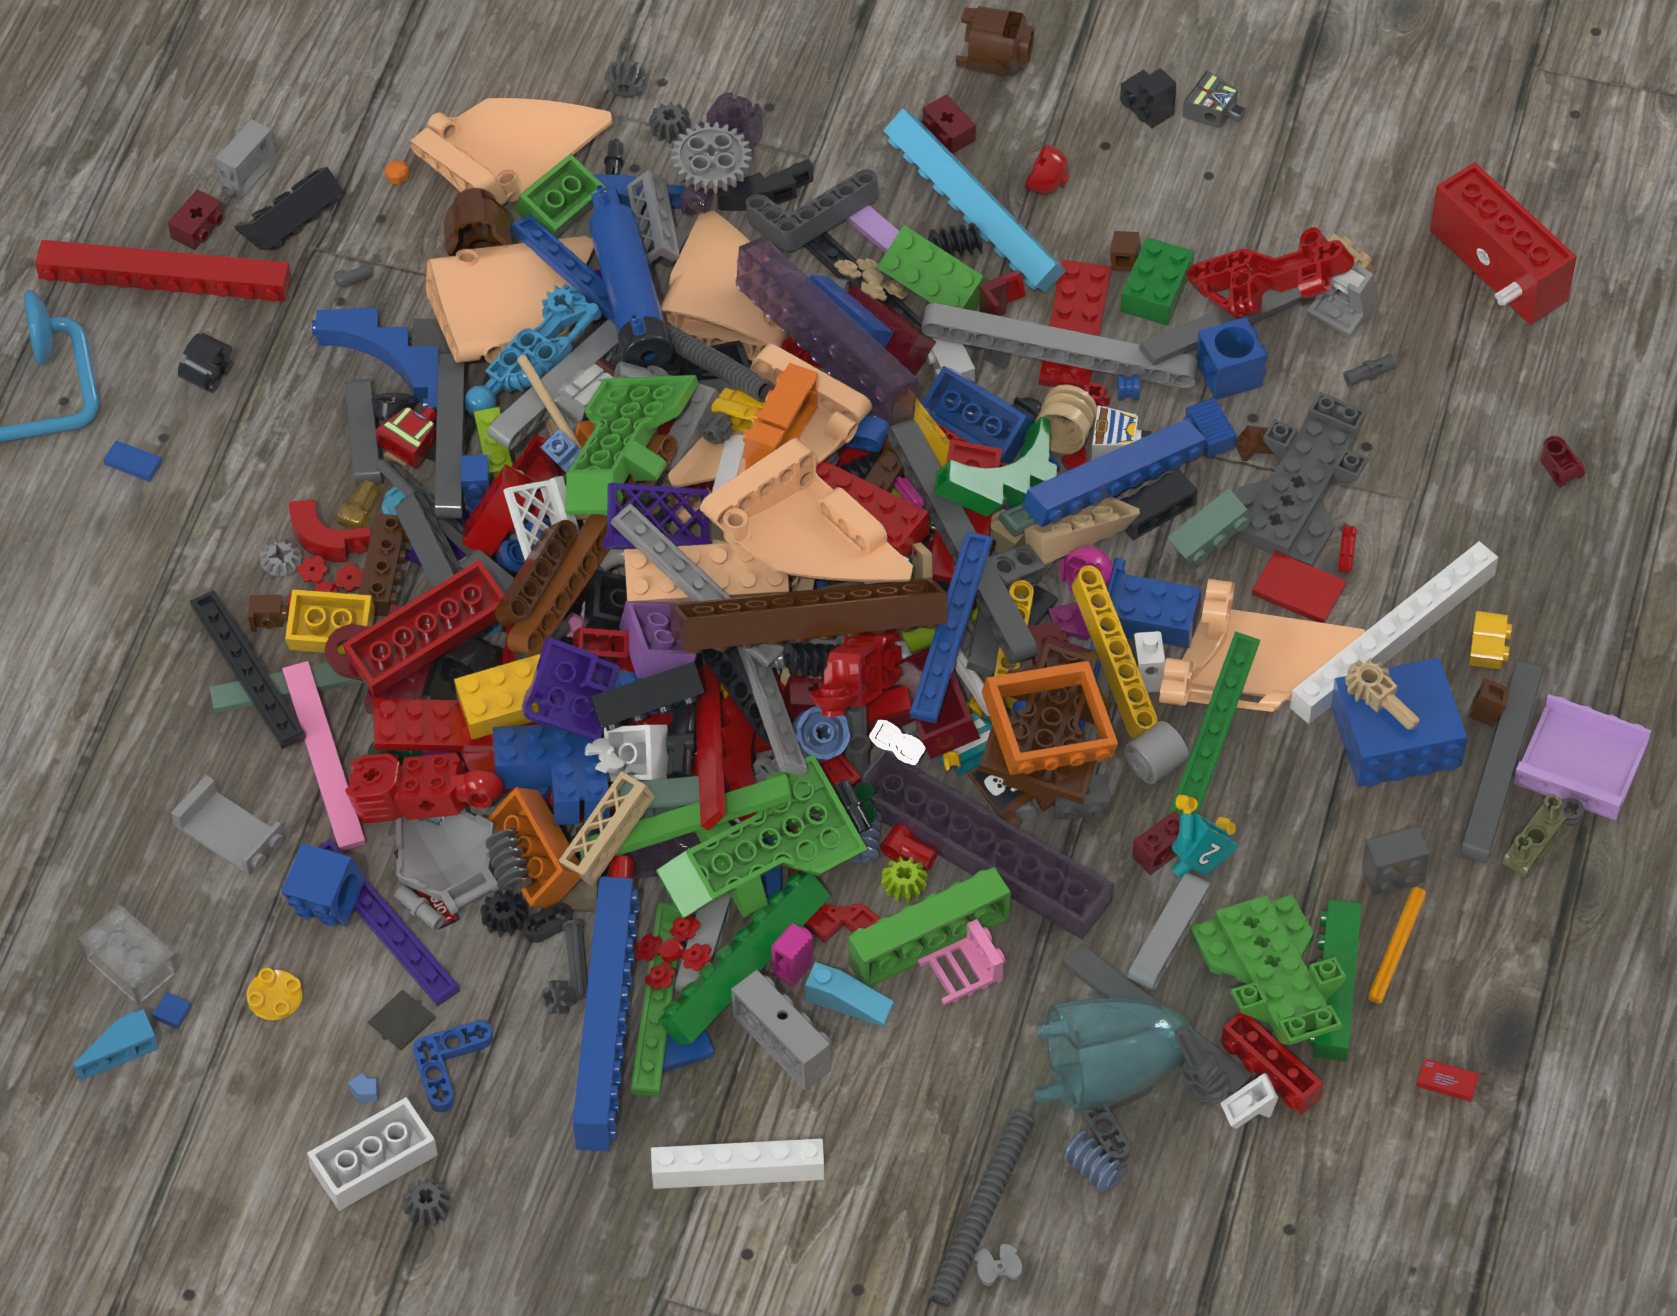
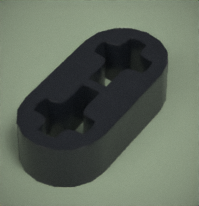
M556 903L527 917L523 922L525 939L531 943H539L562 932V924L572 920L570 907L564 903ZM560 914V916H564V919L555 918V915ZM531 927L540 928V931L535 932V930H531Z

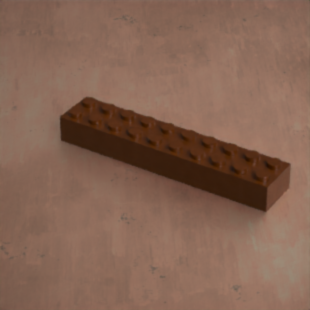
M929 577L910 579L908 582H881L670 604L671 636L684 651L697 654L703 652V649L713 648L717 651H725L730 646L752 648L758 643L779 645L782 641L786 640L806 642L808 638L815 637L829 640L833 639L834 635L844 634L848 637H856L861 635L862 632L883 634L890 629L910 631L913 627L919 626L932 629L937 628L938 624H947V592Z

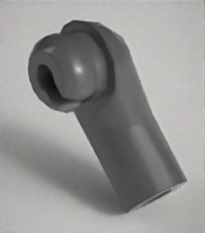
M369 265L347 272L339 270L334 274V280L339 287L345 288L372 277L373 272Z

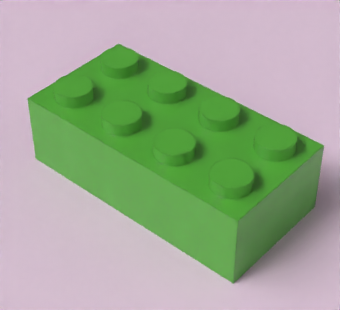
M903 225L876 267L930 303L972 311L976 309L980 301V285L990 281L905 225Z

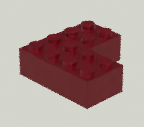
M930 648L901 659V663H896L895 667L902 668L899 681L887 690L883 689V692L907 686L912 707ZM954 670L952 671L937 723L910 718V714L885 720L895 724L898 728L915 722L930 759L980 739ZM877 722L867 725L868 738Z

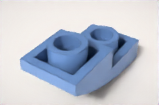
M560 429L541 446L565 472H567L581 451Z

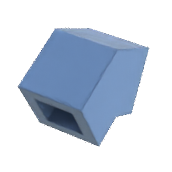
M361 1073L348 1082L350 1092L360 1103L378 1102L376 1078L367 1079Z

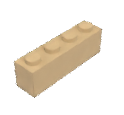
M1108 497L1097 505H1090L1077 514H1070L1062 518L1057 523H1050L1044 527H1040L1037 523L1025 528L1026 544L1029 543L1043 563L1048 565L1058 558L1067 556L1078 547L1093 546L1098 541L1112 538L1115 534L1126 530L1140 514V510L1116 498Z

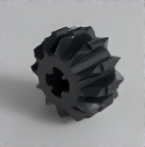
M496 891L494 898L486 896L485 904L481 905L482 924L487 926L490 934L497 931L498 936L501 938L504 932H508L512 937L514 934L513 929L521 931L523 928L522 923L527 918L526 903L520 900L518 893L510 896L509 891H505L504 895H500Z

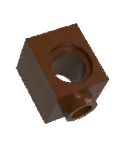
M1485 678L1472 700L1469 717L1494 727L1506 708L1510 688Z

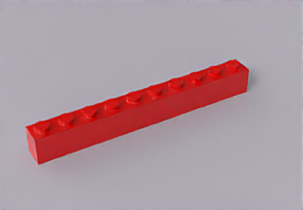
M41 240L35 261L38 278L47 281L56 280L71 283L119 286L122 288L132 287L145 290L186 292L197 295L229 296L272 302H286L291 282L289 262Z

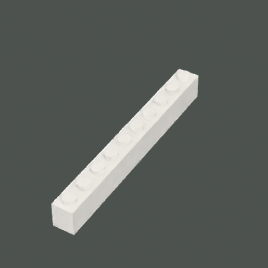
M1480 541L1477 542L1292 690L1290 708L1308 724L1313 722L1331 707L1335 678L1347 676L1348 669L1351 666H1356L1358 660L1367 663V660L1370 658L1373 664L1381 661L1382 665H1384L1491 579L1496 573L1498 556Z

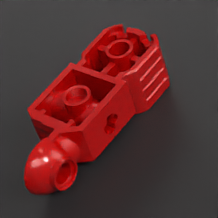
M887 630L883 634L862 632L861 635L856 637L846 636L844 643L829 653L827 668L824 671V684L819 687L820 689L810 693L813 702L821 709L823 716H842L846 714L848 706L863 707L881 695L883 689L887 690L899 681L902 668L895 666L896 663H901V646L895 645V641H900L901 638L896 630Z
M456 752L404 758L403 765L392 754L384 753L365 755L354 760L349 765L353 772L349 778L350 787L346 788L345 792L361 821L377 823L394 821L404 816L406 820L456 816L462 812L468 803L475 808H486L491 805V802L500 797L504 790V784L497 775L491 772L474 770L466 773Z

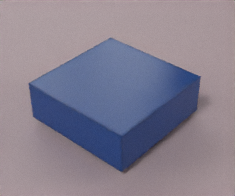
M166 992L154 1011L153 1018L179 1029L192 1008L191 1002Z

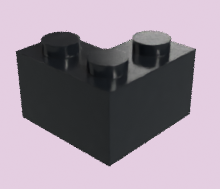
M1161 68L1150 75L1143 69L1121 83L1120 100L1125 107L1130 108L1137 115L1141 122H1145L1153 129L1174 115L1177 83Z

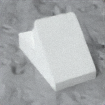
M1264 1073L1220 1104L1230 1126L1237 1129L1258 1114L1270 1118L1278 1096L1268 1075Z

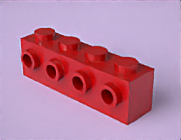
M1240 1011L1222 1027L1221 1042L1224 1049L1231 1055L1235 1054L1250 1073L1255 1072L1258 1076L1266 1073L1275 1092L1282 1097L1283 1102L1289 1109H1295L1299 1114L1303 1115L1322 1098L1323 1082L1251 1016L1245 1015Z

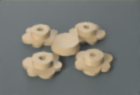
M857 259L858 268L864 270L862 273L857 270V265L849 260H838L834 264L843 275L854 279L862 275L867 283H861V290L874 299L886 300L887 296L883 288L889 294L895 295L900 299L908 296V293L904 290V285L898 281L887 280L884 282L882 271L876 268L878 263L871 259H865V261Z

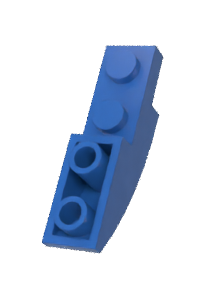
M593 174L606 187L605 190L616 187L621 205L631 208L627 185L634 181L636 176ZM643 185L636 189L637 196H640ZM667 185L671 209H685V186ZM644 203L641 214H644L647 203Z

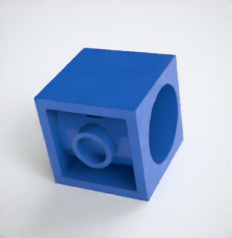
M1247 317L1198 331L1196 354L1198 367L1212 396L1216 400L1263 386V377L1266 375L1265 360L1268 359V354L1265 346L1260 345L1257 330L1254 326L1250 325Z
M302 843L281 893L288 901L287 904L294 908L295 914L307 920H311V917H314L331 927H335L336 924L346 927L366 876L352 857Z

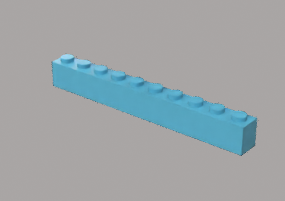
M903 108L883 130L890 137L887 141L897 150L901 148L905 152L902 156L910 164H916L919 167L917 171L927 181L931 179L935 183L932 187L940 195L944 196L946 194L950 198L948 204L958 212L961 210L965 214L963 219L968 224L974 223L980 229V237L988 243L991 241L995 245L993 250L1003 259L1007 257L1011 261L1009 266L1014 271L1017 270L1025 275L1026 279L1024 282L1033 290L1039 288L1046 293L1066 270L913 114Z

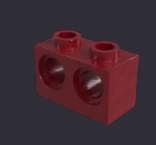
M1175 810L1133 840L1132 858L1149 875H1152L1177 856L1172 849V844L1178 836L1180 815Z

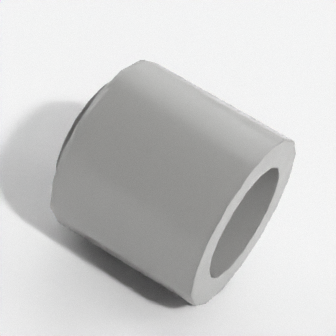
M1164 721L1157 722L1125 746V755L1132 771L1144 782L1151 785L1156 784L1188 761L1189 758L1187 746L1174 727Z

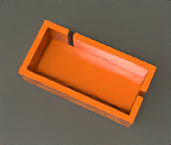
M789 362L785 371L779 373L774 390H769L764 407L757 410L754 424L751 428L748 427L744 433L743 442H745L743 459H745V470L793 438H800L818 407V372Z

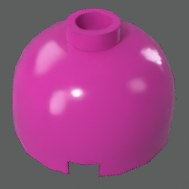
M1078 547L1072 550L1060 563V578L1062 582L1066 580L1070 586L1068 590L1073 595V581L1084 566L1097 568L1103 577L1106 587L1110 583L1113 565L1109 557L1096 547ZM1083 580L1086 584L1090 585V582Z

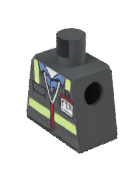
M1206 70L1184 100L1183 117L1219 128L1222 127L1228 117L1240 122L1244 117L1246 108L1237 105L1238 90Z

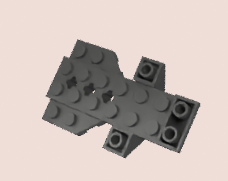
M1319 392L1298 434V428L1274 419L1263 436V441L1281 462L1271 479L1241 486L1236 491V497L1248 509L1253 520L1245 530L1237 532L1232 538L1272 555L1276 551L1313 567L1333 534L1334 529L1322 500L1331 485L1357 480L1369 458L1352 451L1367 411Z

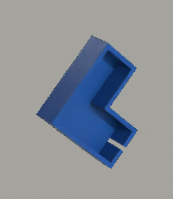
M549 725L493 727L495 775L503 781L504 789L551 786L554 825L579 824V801H584V821L586 822L608 791L607 773L595 769L597 764L601 762L599 754L585 755L587 744H592L594 741ZM610 807L606 808L603 812V819L610 817Z

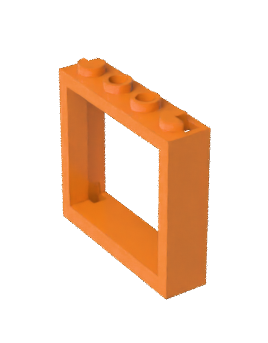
M1089 661L986 678L981 692L1010 775L1019 773L1027 775L1033 771L1043 769L1051 771L1060 766H1079L1085 762L1095 760L1103 762V759L1113 757L1118 742ZM1081 685L1100 739L1021 753L1002 698Z

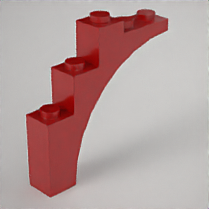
M730 696L720 702L724 793L755 784L751 767V744L755 730ZM756 812L738 817V819L742 822L754 816Z

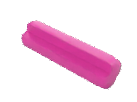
M897 477L894 487L901 497L922 509L925 501L906 477Z

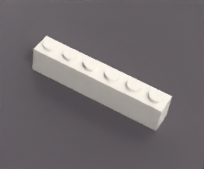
M822 1139L651 1148L653 1189L824 1180Z

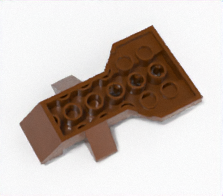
M1046 636L1038 665L1010 669L1007 674L1089 661L1093 672L1098 652ZM1081 685L1011 696V698L1027 702L1024 709L1008 717L1021 753L1086 742L1083 738V732L1078 725L1079 720L1095 725ZM1100 692L1108 714L1111 703ZM992 724L978 771L1002 778V785L1054 801L1057 796L1083 804L1095 761L1085 762L1079 766H1060L1051 771L1045 769L1037 770L1027 775L1025 773L1010 775Z

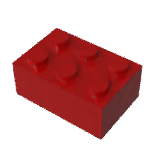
M505 464L463 525L462 544L473 551L477 549L482 551L489 558H491L493 553L497 554L508 532L512 533L515 530L503 490L509 487L531 484L532 479ZM514 493L516 502L523 507L526 499L519 493Z

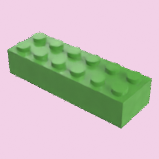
M995 867L981 870L966 881L956 882L943 892L933 893L918 904L908 905L895 915L883 917L870 927L854 931L848 937L849 966L860 982L868 987H872L917 965L918 959L966 938L967 923L975 919L979 921L982 928L986 927L988 930L1009 921L1011 891Z

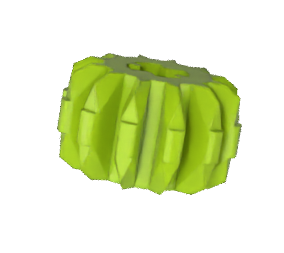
M900 856L898 863L890 860L888 868H884L882 871L881 886L883 889H886L887 898L895 896L896 903L901 898L905 899L908 904L911 901V897L919 900L921 892H925L927 888L926 881L928 880V875L923 870L922 863L914 864L912 857L908 861H904Z

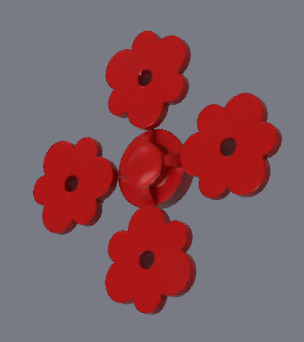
M321 556L306 557L303 563L297 567V572L302 576L304 582L312 580V582L318 583L314 591L337 593V587L340 589L345 588L347 592H351L354 588H360L363 575L362 569L356 568L352 563H348L343 569L336 571L337 578L335 579V584L331 581H322L323 574L327 573L328 568L324 565V559ZM290 593L286 597V601L288 603V612L290 609L292 593Z
M692 915L686 918L678 917L673 921L674 927L669 932L671 936H674V939H667L662 943L661 937L646 934L641 941L635 944V958L638 961L644 959L652 961L654 956L658 955L665 961L659 966L651 967L650 973L645 977V983L651 986L653 990L656 991L660 987L668 988L672 984V978L676 972L674 969H671V965L668 962L677 960L681 955L684 960L683 966L686 969L691 968L693 971L701 970L704 964L711 960L709 955L711 948L708 944L700 946L698 943H695L690 949L683 952L684 948L681 943L686 939H692L695 936V931L700 928V922L694 919Z

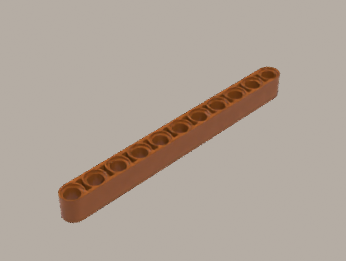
M654 434L646 448L663 458L668 465L676 453L677 442L671 435ZM631 474L628 475L624 484L654 486L656 481H633ZM621 490L624 498L620 505L623 506L630 498ZM591 514L584 523L574 543L530 614L525 619L517 622L511 629L507 638V646L511 652L537 655L542 650L545 639L551 637L610 550L603 549V538L607 537V515Z

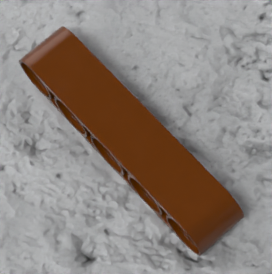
M561 520L543 531L495 609V616L500 624L511 626L525 619L530 614L577 537V529L573 522Z

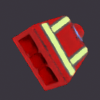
M426 407L420 414L410 408H404L375 430L378 446L416 469L428 453L427 451L436 441V428L433 422L437 419V413L430 407Z

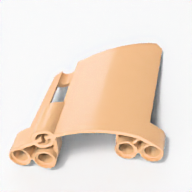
M1208 579L1202 617L1192 638L1190 648L1187 649L1182 660L1166 658L1159 702L1186 706L1187 702L1209 704L1236 631L1260 639V644L1242 694L1263 697L1259 703L1239 700L1237 708L1274 712L1280 709L1285 701H1291L1294 688L1361 636L1365 630L1233 610L1231 607L1235 583Z

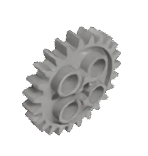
M705 122L704 128L695 124V131L687 128L686 135L679 134V141H674V148L671 149V166H673V173L678 174V180H685L686 187L694 184V191L703 187L704 193H707L709 188H713V191L718 193L719 187L727 191L728 184L737 187V180L744 181V174L748 175L749 167L752 166V149H749V141H744V134L737 136L736 128L728 131L727 124L723 128H719L718 122L714 124V127H710L708 122Z

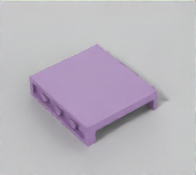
M1548 694L1545 708L1522 761H1519L1516 768L1513 784L1546 796L1555 794L1556 799L1560 797L1562 801L1566 798H1575L1583 804L1585 810L1616 821L1647 748L1651 730L1639 724L1623 721L1614 715H1606L1595 711L1591 707L1575 704L1563 697Z

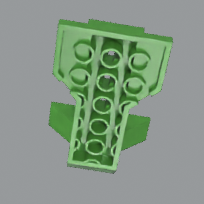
M696 375L603 379L584 409L587 418L595 426V429L563 477L566 483L565 512L567 515H607L608 483L624 484L629 474H631L633 481L651 482L658 480L667 465L666 461L647 449L646 446L659 425L681 414L699 384ZM616 490V501L620 504L624 497L621 490Z
M814 754L804 758L808 771L803 777L779 771L765 779L769 780L786 774L790 782L792 801L757 811L754 816L735 826L726 821L716 824L709 831L706 829L695 831L701 843L686 850L656 870L682 918L707 907L708 904L731 893L730 895L742 917L745 918L768 905L761 877L784 865L820 876L867 850ZM810 811L813 814L818 813L820 818L817 821L815 819L812 820L810 818ZM787 823L790 827L796 826L795 834L786 830ZM763 836L767 839H773L771 846L763 843Z
M1267 895L1216 910L1214 919L1190 926V935L1210 972L1218 975L1222 973L1236 976L1237 981L1247 983V985L1231 989V994L1241 1013L1268 1023L1279 1043L1291 1045L1342 1029V1023L1332 1005H1327L1325 1001L1346 981V975L1336 957L1310 964L1308 971L1303 962V955L1306 949L1310 948L1314 940V932L1293 895L1272 901L1269 900Z

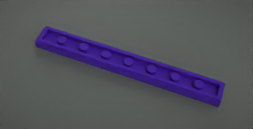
M331 839L318 847L344 855ZM365 880L353 908L354 911L437 1006L460 992L458 984L371 884Z

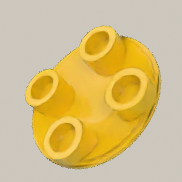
M264 968L248 986L246 994L247 1003L251 1011L260 1018L266 1020L287 1018L298 1009L302 1001L300 981L289 972Z

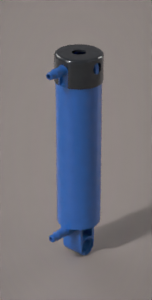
M598 185L596 187L597 193L591 194L596 212L592 214L589 220V229L617 331L623 362L643 368L651 365L663 368L672 358L673 346L662 315L636 216L631 208L621 205L616 187L605 190L602 185Z

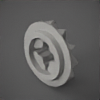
M274 539L273 544L265 545L264 551L260 553L262 568L273 576L292 574L302 562L301 549L297 547L295 542L289 543L286 539L283 542H277ZM278 552L284 556V563L277 557Z

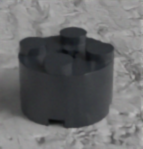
M203 332L201 334L197 333L183 352L187 357L185 363H179L178 376L195 386L214 393L219 386V378L222 374L227 375L232 368L233 361L229 360L232 347Z
M470 637L447 651L438 660L439 674L443 681L448 679L452 685L449 689L456 694L454 679L499 666L496 660L497 652L491 645H484L477 639Z

